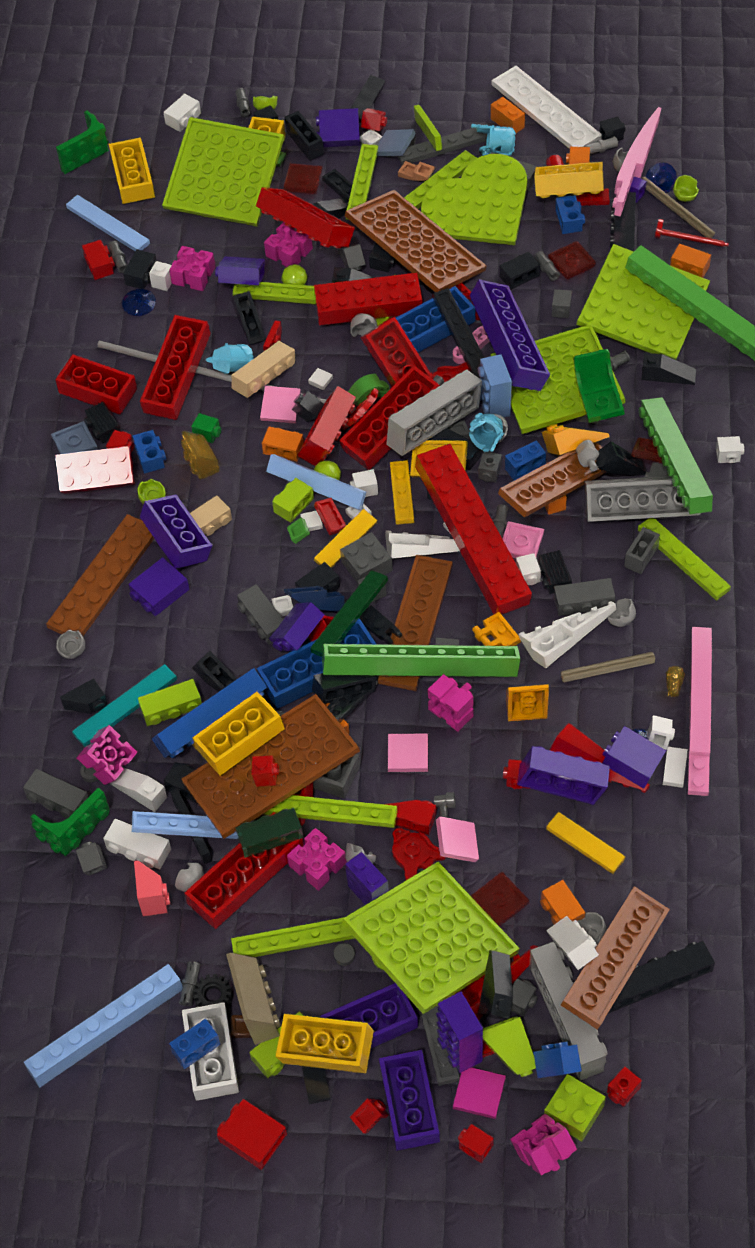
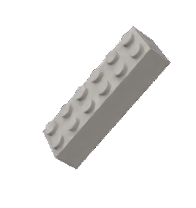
M465 370L436 389L431 390L425 396L418 398L412 404L405 406L399 412L392 414L388 420L387 445L403 456L479 408L482 380L470 371Z
M671 476L584 481L585 509L588 522L700 515V513L689 514L687 508L683 507L682 498L678 496L677 488L673 486Z
M551 942L530 950L529 968L562 1042H568V1046L577 1045L582 1071L576 1072L580 1081L604 1072L606 1055L608 1053L605 1044L599 1042L597 1037L599 1035L598 1030L561 1006L562 1001L573 985L571 980L573 975L569 966L565 967L564 955L561 948H557L555 943Z

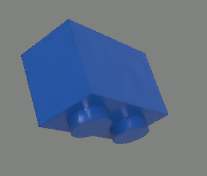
M568 1042L555 1043V1046L554 1044L541 1046V1051L533 1052L538 1078L582 1071L577 1045L568 1046Z

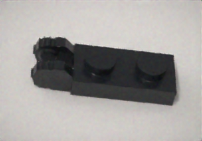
M372 605L359 618L367 629L388 645L393 644L392 638L388 636L391 632L398 638L402 636L400 630Z

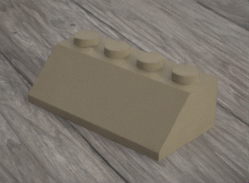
M234 953L226 954L242 1016L254 1044L257 1045L279 1037L278 1027H281L277 1014H273L276 1007L273 998L268 996L271 993L268 981L264 982V978L267 977L264 966H259L257 959L254 957Z

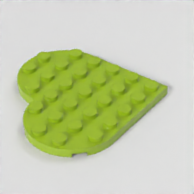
M504 154L481 156L465 168L461 178H450L430 188L423 198L421 212L454 239L516 245L528 186L526 171L516 159Z

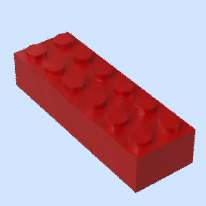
M261 188L256 207L262 209V213L273 215V219L285 222L284 225L296 228L298 233L309 235L308 238L311 240L320 241V245L324 247H349L355 227L284 189Z
M417 273L314 285L319 325L351 322L352 318L361 313L371 315L375 319L400 316L422 304Z
M174 315L140 399L143 413L177 420L211 334L208 321Z
M413 366L339 440L343 451L367 470H370L391 449L387 445L389 417L440 385L416 366Z
M273 812L184 893L187 904L214 929H217L288 863L287 855L298 844L301 847L304 846L303 837Z

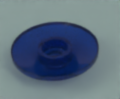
M661 162L653 165L647 171L645 177L667 194L673 189L677 173L672 165Z
M146 289L132 290L122 299L124 311L133 316L146 315L156 306L155 295Z

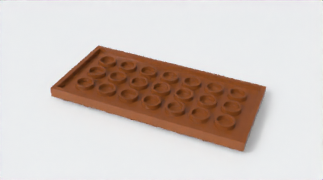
M395 190L345 212L347 219L409 271L417 273L418 278L434 292L451 288L486 270L487 265Z
M316 694L281 715L280 717L285 729L221 776L207 762L181 779L223 839L360 752L357 744ZM273 755L275 763L279 764V775H277L276 785L256 787L251 774L252 757Z

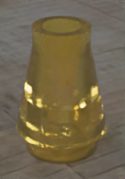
M668 667V671L665 673L668 696H679L685 677L684 670L681 667Z

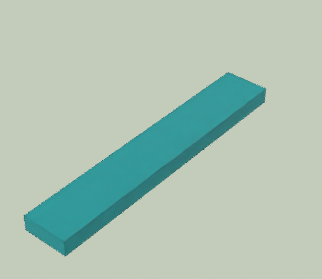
M165 664L74 729L72 731L73 735L86 747L100 729L108 725L111 727L115 726L140 707L138 697L165 689L177 680V676Z

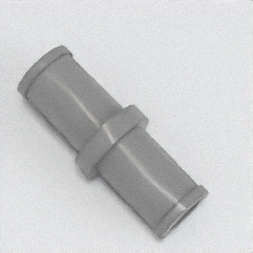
M616 137L606 140L600 139L595 143L584 145V147H590V154L602 153L607 149L618 147V141Z

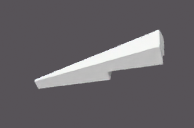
M386 530L387 552L392 558L460 551L454 539H450L448 536L408 534V532L392 533Z
M610 601L607 606L599 609L593 607L590 612L582 615L579 612L553 621L550 626L544 628L538 626L533 632L527 634L524 632L519 633V638L532 659L544 668H547L616 611V604Z

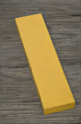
M408 460L390 462L396 524L414 523Z
M363 509L314 558V561L318 565L326 562L332 568L341 559L340 549L362 538L377 523V520Z
M560 812L546 826V830L612 874L625 860L623 854Z

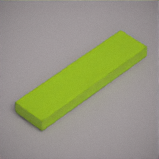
M415 105V121L436 151L442 150L441 135L421 106Z

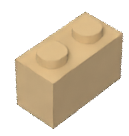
M218 496L210 499L190 513L206 537L212 535L217 529L227 525L232 520L230 508Z

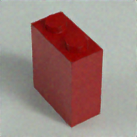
M242 1099L239 1104L236 1103L228 1120L223 1121L217 1129V1137L220 1143L260 1170L264 1168L287 1136L285 1126L245 1099Z

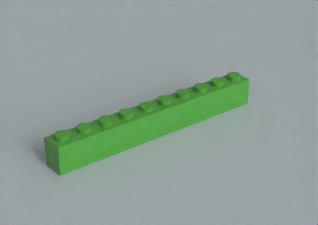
M642 245L628 257L625 268L630 273L635 274L644 283L653 287L658 293L667 297L672 303L681 307L686 313L695 317L700 323L709 327L714 333L720 335L728 343H731L755 361V326Z
M663 397L641 400L639 416L643 418L644 427H647L648 435L652 437L654 447H657L658 456L662 457L663 466L667 467L668 476H671L672 484L674 487L676 486L677 494L682 498L683 507L687 508L689 514L712 512L713 495Z
M323 644L322 654L323 675L442 676L444 674L448 677H517L520 664L518 646Z

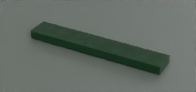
M372 570L369 572L311 646V653L322 657L323 644H339L387 583L388 577Z

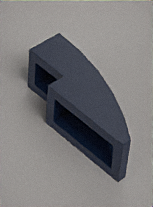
M321 586L284 589L285 594L298 602H311L320 610L340 611L344 605V595L337 591L327 592Z

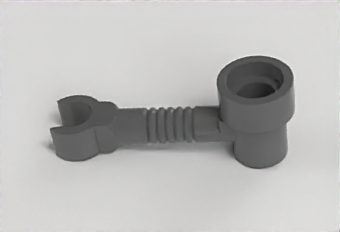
M454 792L434 796L436 808L440 810V817L448 818V809L456 808Z

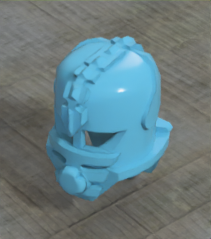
M471 124V128L477 129V132L487 134L486 146L479 149L482 156L491 154V152L507 156L512 155L515 150L516 133L513 128Z
M225 343L223 347L215 349L212 357L206 358V361L213 364V369L227 374L238 371L253 360L254 357L252 349L248 345H228V343Z
M479 413L470 422L469 436L472 442L484 452L489 450L493 452L498 441L504 435L501 419L494 414Z

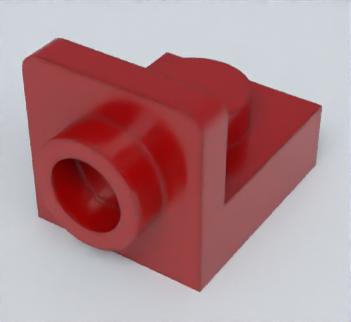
M367 1098L350 1118L364 1134H367L381 1118H387L389 1114L385 1111L386 1106L382 1101Z

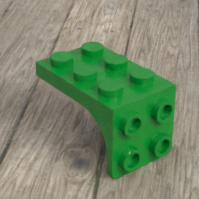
M88 110L84 112L88 130L56 147L61 171L64 174L109 151L107 145L109 142L105 135L106 128L104 124L100 123L96 116Z
M603 349L575 356L573 358L575 379L588 422L591 423L625 415L612 372L609 350Z
M97 788L66 820L59 823H48L32 814L30 816L31 825L36 831L35 836L41 842L46 841L57 854L60 852L67 856L80 845L81 840L86 835L93 832L95 826L100 821L106 819L110 809L104 792Z

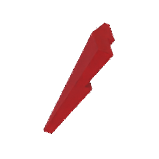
M570 723L557 735L550 748V751L562 752L573 757H582L584 760L602 763L605 759V756L602 755L605 750ZM609 769L608 782L621 783L627 788L629 786L642 790L643 793H646L649 789L650 784L647 783L645 788H642Z
M532 945L521 957L518 954L512 957L513 961L510 962L512 984L530 965V950L538 946ZM485 975L459 991L463 993L478 1021L483 1016L478 1014Z

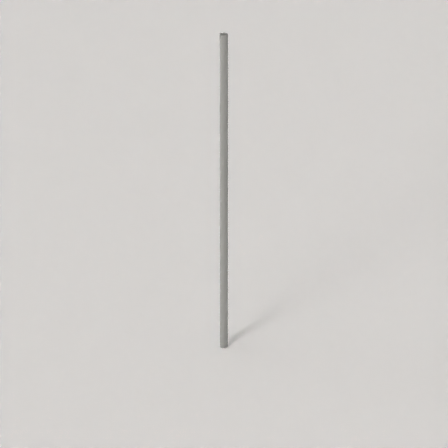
M103 341L98 342L99 348L156 362L158 357L157 355ZM197 367L196 373L232 382L230 374ZM318 398L322 403H325V399Z

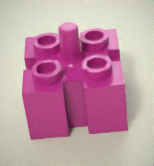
M283 222L276 229L277 234H271L264 242L265 255L276 262L279 259L282 260V265L286 267L294 264L298 265L301 262L300 257H306L313 249L312 240L308 238L309 235L298 233L295 231V228L288 227Z
M181 246L177 254L178 260H174L169 269L171 283L183 287L185 284H189L191 289L204 291L208 283L207 276L211 277L216 267L214 253L203 250L197 253L194 248Z
M443 674L428 688V698L430 699L428 701V710L437 717L445 719L446 723L458 732L473 718V695L469 691L471 685L465 683L459 689L457 682L453 678H448Z
M110 725L100 729L90 740L92 744L86 746L77 756V759L87 769L93 767L96 770L93 775L104 785L115 781L124 770L122 766L128 764L137 754V751L127 741L121 743L118 740L120 735Z
M314 828L304 838L305 845L301 847L298 844L287 855L289 867L300 876L305 873L307 882L319 891L330 880L329 873L332 871L336 874L347 862L345 851L334 842L328 845L327 837Z
M547 1114L542 1115L531 1123L532 1127L527 1131L523 1129L510 1139L521 1161L528 1166L531 1165L533 1170L541 1176L551 1170H559L560 1165L557 1160H565L577 1150L567 1129L558 1122L555 1123L554 1119Z

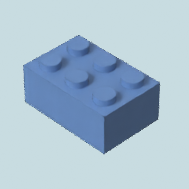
M502 355L480 359V367H478L479 379L482 380L480 401L482 400L484 414H498L503 417L510 416L512 380Z

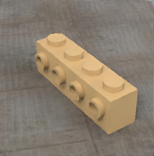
M278 341L231 375L232 389L247 398L295 364V350Z

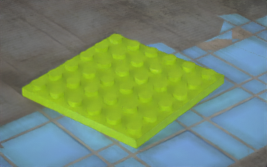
M190 117L164 197L163 208L258 227L262 209L256 207L261 188H270L285 138L284 135Z
M613 244L576 325L581 327L592 325L597 333L646 352L663 354L676 360L695 317L686 313L681 307L672 303L650 285L644 283L635 274L630 273L625 267L628 257L633 251ZM673 267L705 291L707 290L710 280Z
M586 325L535 341L550 376L541 391L512 386L511 409L521 434L586 415L575 379L573 358L580 354L603 350L592 325ZM613 373L621 402L624 404L625 397Z
M436 862L346 916L342 921V924L422 1014H425L436 1007L439 1002L453 996L485 975L489 950L510 955L511 958L520 949L439 862Z

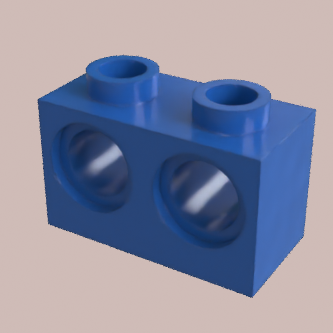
M576 195L556 198L555 211L562 234L582 231L583 224H585V216L581 214L580 201L577 202Z
M153 430L133 435L134 446L144 474L165 468L163 460H166L164 450L159 448L162 446L159 436L155 437Z
M537 441L505 456V470L514 481L546 464V452Z
M205 1018L171 1041L169 1045L175 1058L183 1069H186L220 1046L218 1034Z

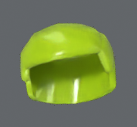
M253 97V106L257 110L270 105L275 109L278 97Z
M687 175L679 176L673 186L675 197L683 202L694 200L699 192L697 180Z
M289 265L284 269L281 281L283 284L305 285L307 273L300 265Z
M332 461L319 462L314 468V471L340 480L341 470Z
M153 479L145 482L141 481L137 488L138 498L143 505L145 501L166 496L165 487Z

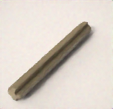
M653 652L573 668L561 671L560 676L562 682H568L655 663V655Z

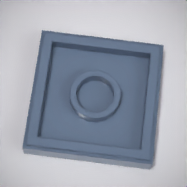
M414 129L386 130L378 143L377 156H403L416 134Z
M84 421L51 434L60 455L98 450Z

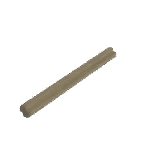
M645 176L641 178L647 181V191L706 238L712 239L715 235L712 229Z

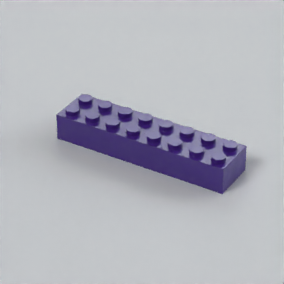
M478 279L470 294V298L496 355H502L512 380V386L541 391L550 373L509 286Z

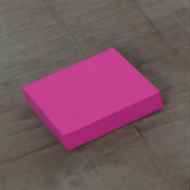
M469 1068L463 1071L459 1080L453 1109L496 1119L506 1076L476 1068Z

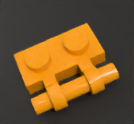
M500 612L483 620L485 628L480 629L479 626H475L472 629L475 638L482 642L484 646H516L521 643L518 634ZM491 634L495 640L490 641L487 636Z

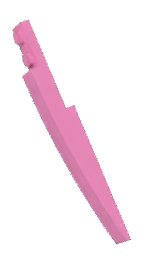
M660 107L657 108L641 129L622 164L616 180L614 191L616 197L612 208H615L614 215L621 216L633 178H641L659 124L662 109Z
M692 627L688 795L708 796L712 628Z

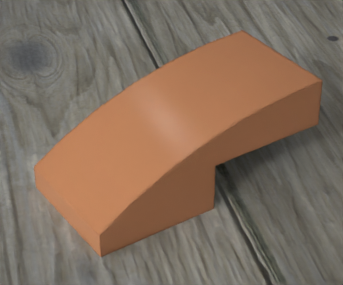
M405 161L398 171V177L408 180L425 181L429 179L435 167L423 162L415 165Z

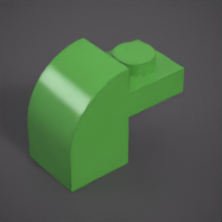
M369 374L358 379L348 392L356 397L354 404L359 405L364 400H367L366 396L374 388L379 390L378 397L380 398L390 388L385 381L379 380L377 374Z

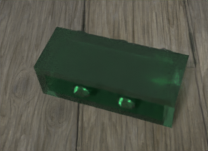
M294 808L283 809L277 814L266 815L259 820L245 822L235 827L245 858L303 838L302 827Z

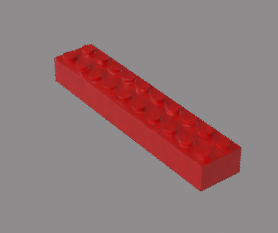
M451 444L418 454L415 468L493 614L500 612L502 615L529 605L532 592Z

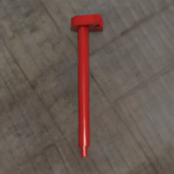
M658 220L655 233L656 238L666 235L721 247H728L729 243L721 240L662 229L664 220Z

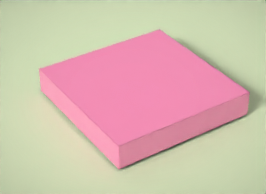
M265 386L260 415L261 421L296 423L297 413L292 408L295 405L294 400L301 394V390L298 388Z
M508 521L502 539L513 558L533 553L537 557L544 529Z
M388 734V772H428V734Z
M439 816L436 819L440 856L470 862L478 861L479 855L474 823Z

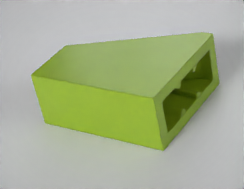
M515 1016L483 1028V1042L514 1074H520L521 1077L533 1073V1069L536 1068L534 1055L520 1017Z

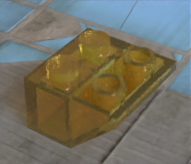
M188 431L181 432L183 439L180 442L185 450L183 451V456L186 461H190L192 473L197 474L199 480L220 472L218 460L204 435Z

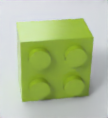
M567 1074L545 1108L544 1114L554 1119L555 1123L558 1122L564 1126L571 1136L582 1142L602 1111L606 1096Z

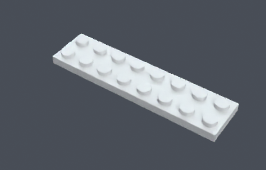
M514 66L492 80L493 87L569 149L570 147H584V145L595 143L601 139V133L519 67Z

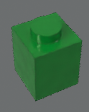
M201 413L198 414L191 426L194 438L213 443L221 433L219 419Z

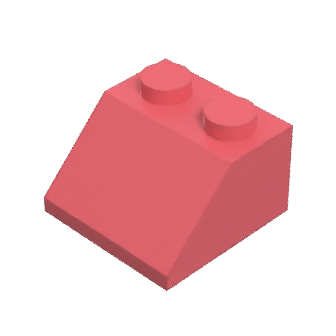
M134 861L137 899L142 915L150 916L168 913L167 905L171 903L167 884H163L161 876L140 861Z

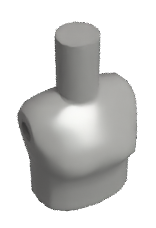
M585 440L576 448L578 460L583 467L589 466L591 471H596L597 465L595 460L598 458L599 452L591 440Z

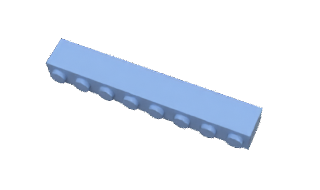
M167 964L24 1061L28 1072L39 1088L181 992L183 987L179 977L171 966Z

